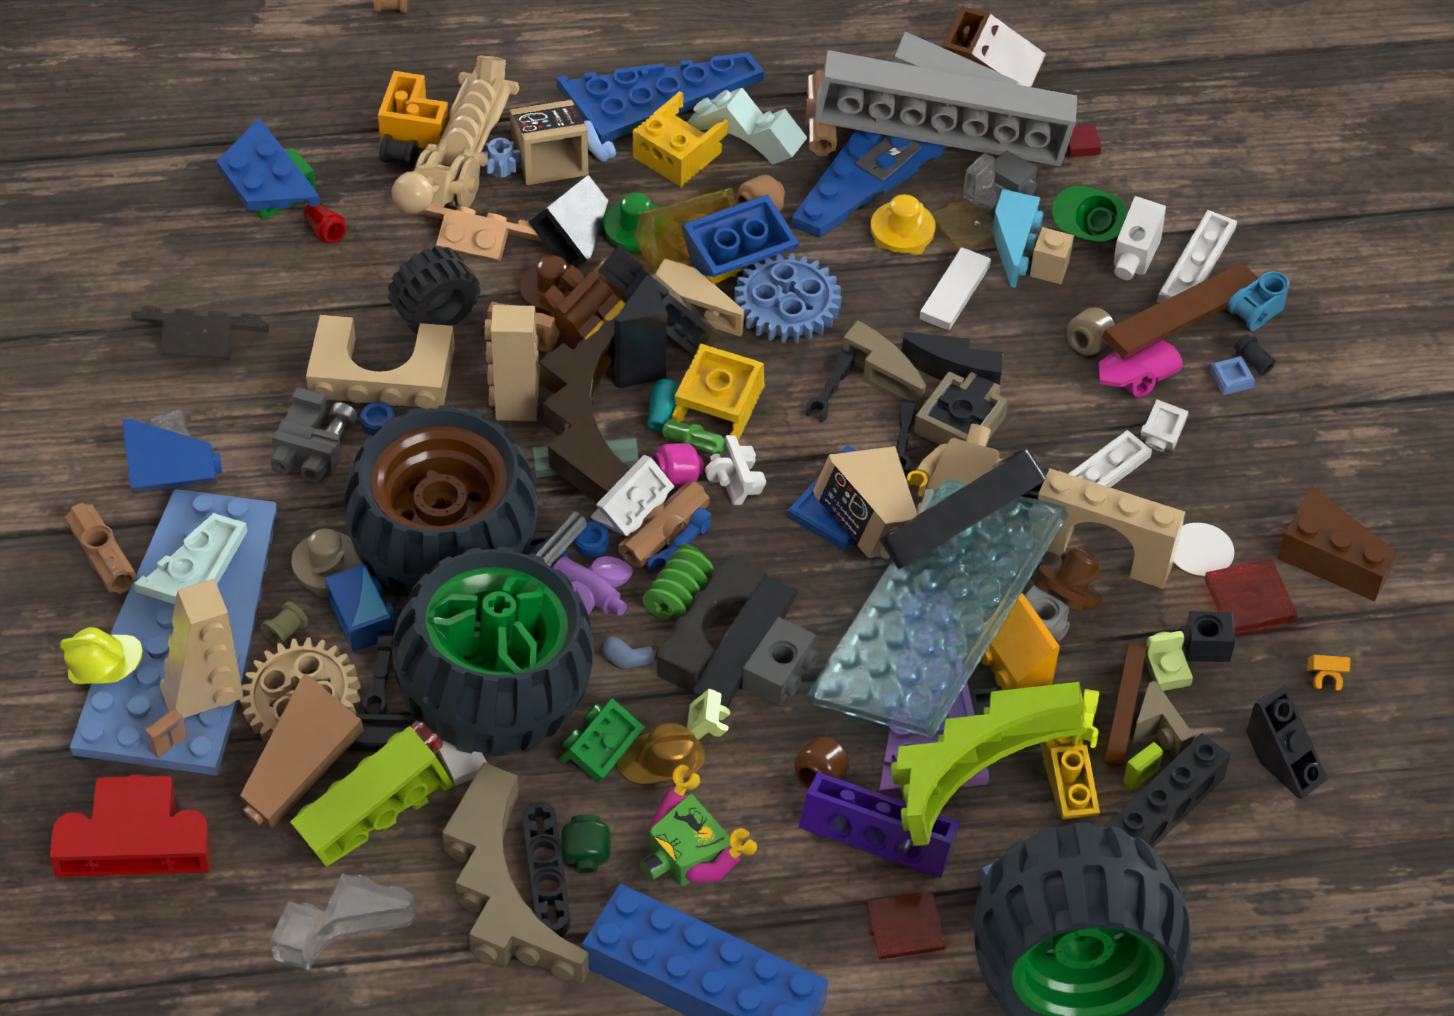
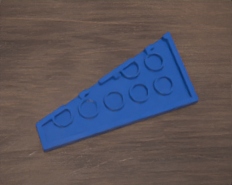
M856 130L794 213L791 226L817 237L823 236L847 220L849 213L858 207H866L872 202L873 197L879 193H887L919 171V166L932 159L934 161L942 156V151L949 146L913 140L922 148L881 182L854 164L888 135ZM895 136L891 138V145L896 149H905L910 144V139ZM883 153L877 157L876 162L879 167L889 169L895 165L896 159L891 154Z

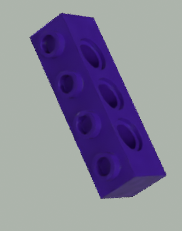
M817 772L807 791L798 828L812 832L817 836H823L846 844L851 848L883 857L885 860L917 869L922 873L941 878L950 859L960 822L938 815L933 825L929 844L913 846L910 831H904L902 826L901 810L902 808H907L905 802Z

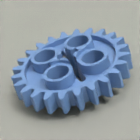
M791 253L789 258L785 260L781 254H777L776 261L766 258L763 265L755 262L753 263L752 270L745 268L743 277H738L734 300L744 310L746 328L749 329L756 326L757 336L767 332L769 341L773 340L777 335L780 336L782 343L786 342L787 337H792L795 343H799L801 335H804L808 340H812L813 331L823 335L824 326L832 327L833 319H838L842 296H840L841 286L836 285L837 277L829 276L828 267L819 270L818 260L808 264L807 256L804 255L798 261L795 260L794 253Z

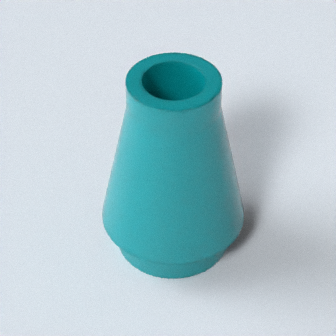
M660 379L656 385L651 387L649 418L647 421V426L650 429L662 432L665 423L672 418V414L677 406L675 404V394L680 386L677 382L669 379Z

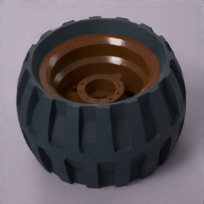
M438 405V408L422 410L420 407L407 411L406 415L395 420L392 418L380 425L372 438L368 437L356 455L347 479L344 502L345 519L355 552L362 564L366 565L369 573L372 576L376 575L382 586L398 597L400 595L408 597L417 582L425 574L429 575L433 567L448 556L454 558L463 554L465 550L479 547L481 550L498 549V547L513 548L514 552L526 555L536 526L537 492L533 474L525 455L516 445L511 435L497 422L493 424L479 412L457 410L453 406Z

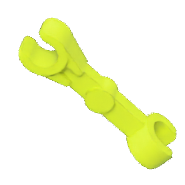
M1089 689L1084 691L1085 734L1074 735L1072 738L1074 745L1078 744V740L1083 739L1091 742V748L1096 747L1098 729L1092 725L1096 715L1099 691Z

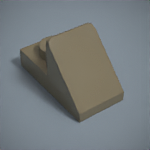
M1153 681L1148 685L1132 742L1136 743L1157 734L1161 746L1165 750H1169L1172 756L1176 758L1193 742L1194 734L1158 683Z

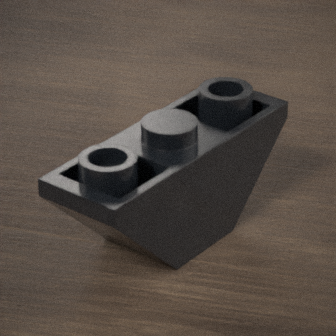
M1278 685L1254 703L1246 733L1260 764L1297 798L1303 799L1328 780V777L1286 685Z

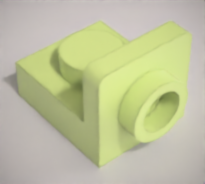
M1182 631L1171 633L1159 632L1154 636L1148 637L1144 660L1152 681H1156L1162 691L1187 687L1192 684L1193 676L1182 651L1184 642Z

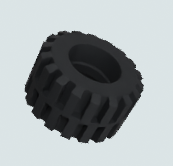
M441 246L434 247L432 250L427 248L422 250L420 254L411 256L410 260L406 263L404 262L399 267L400 270L394 273L391 278L393 282L388 287L390 292L388 298L407 326L416 334H418L420 323L447 326L460 324L473 311L472 307L477 304L479 300L477 296L480 294L481 289L478 279L459 254L449 247L442 248Z

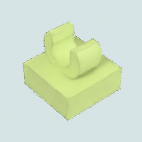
M708 689L690 704L687 729L694 732L695 739L699 740L708 732L713 736L720 737L728 731L729 726L718 721L724 720L730 715V710L720 705L721 693Z

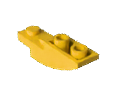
M1073 736L1040 743L1049 784L1061 818L1099 816L1100 809L1087 745H1083V740H1078V744L1074 745L1072 743Z

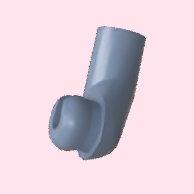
M615 636L606 637L602 642L603 655L620 669H630L654 663L651 646L632 649Z

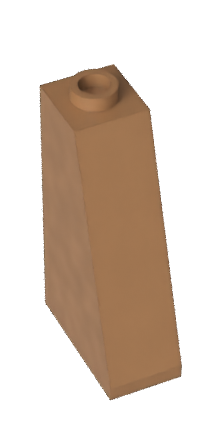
M306 673L297 684L240 795L245 806L243 809L244 814L258 826L264 822L273 829L364 731L361 719Z

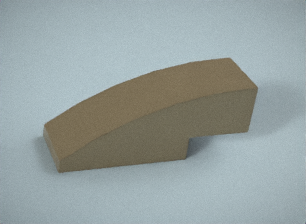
M858 320L844 336L843 350L855 354V358L852 361L855 363V366L864 370L863 382L900 401H915V409L920 411L924 405L926 384L917 369L892 342Z

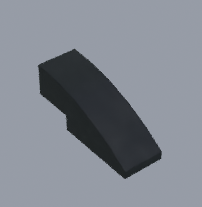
M903 333L902 353L916 369L939 380H943L947 373L951 372L964 378L963 382L973 372L1000 385L1003 352L970 349V339Z

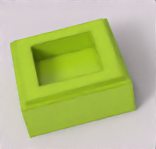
M1153 742L1129 760L1123 782L1133 790L1156 774L1160 767L1163 750Z

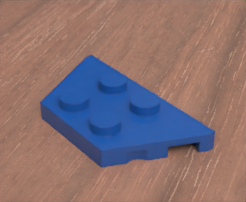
M261 119L256 120L217 160L218 171L248 211L264 210L269 207L276 209L290 208L289 202L309 201L310 206L320 205L319 194Z

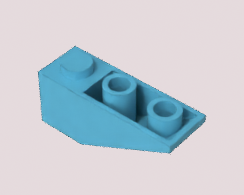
M1002 189L995 210L992 235L1010 286L1016 288L1019 275H1026L1029 264V257H1025L1026 252H1033L1036 234L1032 233L1033 230H1040L1043 212L1038 211L1040 197Z

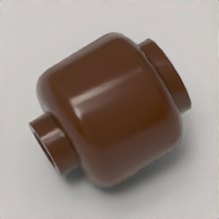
M817 737L798 753L795 758L794 768L799 782L809 789L817 772L841 780L849 769V758L843 746L836 740L829 737Z

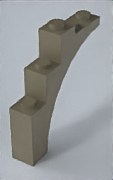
M483 762L442 832L444 852L458 862L467 861L456 881L457 902L461 903L464 908L471 912L478 913L481 911L480 916L469 933L471 953L484 963H496L504 967L507 966L510 958L514 955L526 965H538L551 970L560 979H572L583 983L589 972V952L561 938L542 923L522 900L508 872L503 852V843L508 818L519 796L517 775Z

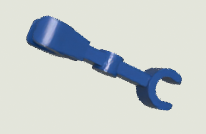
M698 508L690 520V525L681 535L675 537L672 545L649 559L648 572L651 573L656 566H665L680 544H690L699 533H706L711 527V520H709L711 513L704 508Z

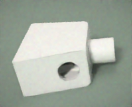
M1137 196L1134 197L1116 242L1114 257L1116 268L1114 272L1119 278L1131 280L1134 273L1139 275L1146 273L1161 241L1166 206Z

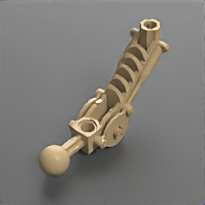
M480 55L477 56L476 67L472 74L466 72L459 74L458 81L462 85L450 110V119L439 145L429 143L419 156L415 170L400 175L394 182L391 190L392 200L398 209L406 213L417 214L426 210L430 203L441 205L448 203L449 206H463L467 208L472 205L479 188L480 167H485L488 163L487 154L481 153L491 129L498 123L509 95H516L519 91L518 82L504 80L506 60L494 56Z

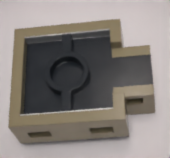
M948 372L917 413L914 433L941 445L948 444L951 438L966 441L971 424H978L991 429L990 439L1006 417L1009 399L1000 396L1001 385L973 372L968 375L964 382V378Z

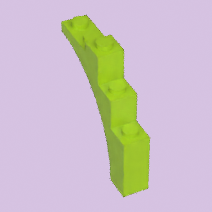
M1072 682L992 691L990 707H984V715L945 719L944 734L938 735V742L899 746L897 762H892L891 766L894 785L900 784L903 799H905L907 808H902L901 810L902 826L904 831H910L913 846L929 844L933 825L943 806L959 787L982 769L1026 747L1056 738L1085 734V708L1080 683Z

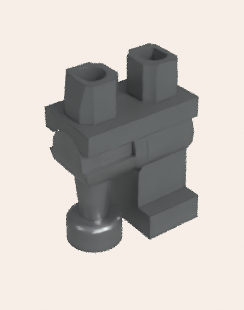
M297 387L292 396L293 403L285 419L280 423L278 430L275 431L272 437L273 453L271 466L274 472L281 474L289 473L293 465L301 467V476L305 480L318 483L324 474L332 476L335 472L336 463L341 457V435L343 430L353 427L357 419V413L351 406L345 403H335L328 414L325 394ZM328 418L330 422L329 426L325 431L321 430Z

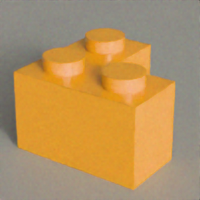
M393 72L378 113L380 142H382L385 134H390L394 139L407 142L417 140L419 148L426 149L429 143L439 145L449 122L448 102L426 99L424 75Z

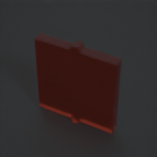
M932 891L867 901L866 906L871 922L869 934L874 935L879 960L946 949L941 929L943 918L937 913Z

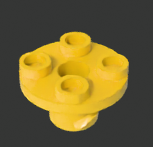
M906 194L898 195L891 202L879 207L872 216L871 234L874 238V244L883 250L888 249L893 252L910 253L912 255L921 254L934 237L935 220L932 214L915 197Z

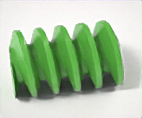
M680 544L663 570L660 571L656 580L653 581L649 590L642 597L646 609L659 619L683 618L686 608H690L694 602L693 598H697L701 592L700 588H704L708 582L707 578H711L713 575V565L694 546Z

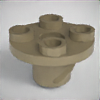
M328 528L316 530L302 540L295 548L291 559L292 570L296 580L302 586L314 591L317 596L327 597L326 577L363 565L355 552L351 538L346 534Z

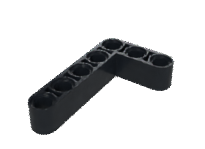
M1025 448L1009 455L992 466L994 469L880 538V542L896 568L900 570L1044 482L1047 477L1031 450Z

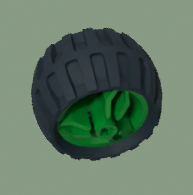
M480 547L465 550L463 554L454 558L448 556L438 562L429 575L425 574L408 595L397 621L393 642V663L396 680L403 700L416 721L422 722L427 732L440 742L444 740L456 746L459 751L472 754L473 751L490 753V756H505L507 752L519 749L524 752L536 747L544 737H551L560 730L569 720L574 709L579 705L584 696L591 676L594 657V642L590 618L578 591L574 592L569 578L561 570H554L547 565L543 558L532 553L525 555L514 552L513 548L507 547L481 550Z

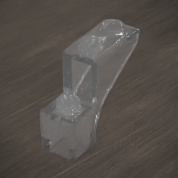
M342 874L325 912L308 903L299 905L288 901L270 939L273 958L277 961L310 970L318 954L336 939L411 925L417 914L415 896L402 887H387L374 883L364 876L358 875L353 877Z

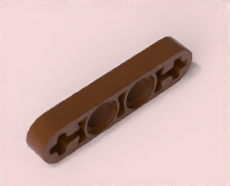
M1134 643L1128 644L1105 757L1106 763L1119 766L1124 764L1147 646Z

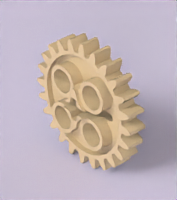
M307 638L303 646H299L296 639H292L291 648L285 649L281 643H278V653L275 655L267 650L264 651L267 661L263 663L254 660L253 663L257 672H246L245 676L249 684L241 685L245 696L240 699L241 705L245 710L243 714L247 723H250L255 734L260 732L265 743L269 741L300 679L310 670L316 669L314 673L308 675L355 715L356 710L352 703H357L361 700L357 691L361 688L358 677H356L358 674L354 664L351 665L348 655H341L336 645L328 650L325 640H321L314 647L311 638ZM278 684H283L281 687L277 689H272L274 686Z

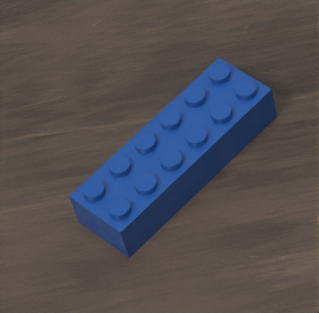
M622 884L618 885L582 943V948L589 952V970L686 1016H819L826 1003L827 979Z

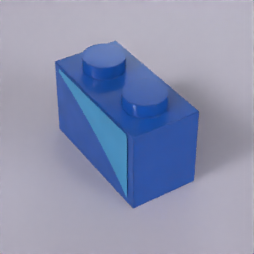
M365 564L325 578L327 599L352 652L377 644L380 631L393 632L392 623L396 622L393 607L390 602H383L381 598L383 595L381 583L376 575L371 577Z

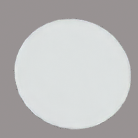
M1189 523L1182 526L1174 563L1188 573L1199 576L1215 575L1223 572L1230 566L1234 558V546L1226 533L1206 523Z

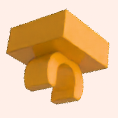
M1309 656L1307 671L1318 672L1313 678L1314 689H1322L1323 677L1330 676L1334 681L1333 691L1341 690L1343 679L1340 674L1350 672L1351 657Z

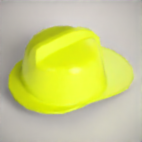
M94 627L82 629L72 638L63 639L60 643L64 651L65 663L69 667V679L74 684H107L117 682L127 677L137 668L143 654L142 644L134 636L109 635Z

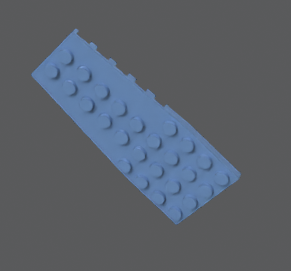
M175 489L137 572V580L142 576L147 578L158 568L157 563L163 557L173 555L184 545V539L213 513L246 523L247 533L217 584L228 611L241 685H244L252 647L251 636L252 631H255L258 601L261 600L262 580L264 572L267 570V554L269 544H272L273 523L278 513L276 503ZM134 583L129 590L110 635H129L137 638L143 648L142 659L132 673L117 682L91 684L70 746L72 756L217 776L239 700L234 701L228 706H219L184 718L187 738L159 758L149 750L145 733L146 728L169 712L160 690L161 679L165 678L163 666L164 660L168 658L170 651L168 638L169 635L173 634L172 617L175 604L137 593Z

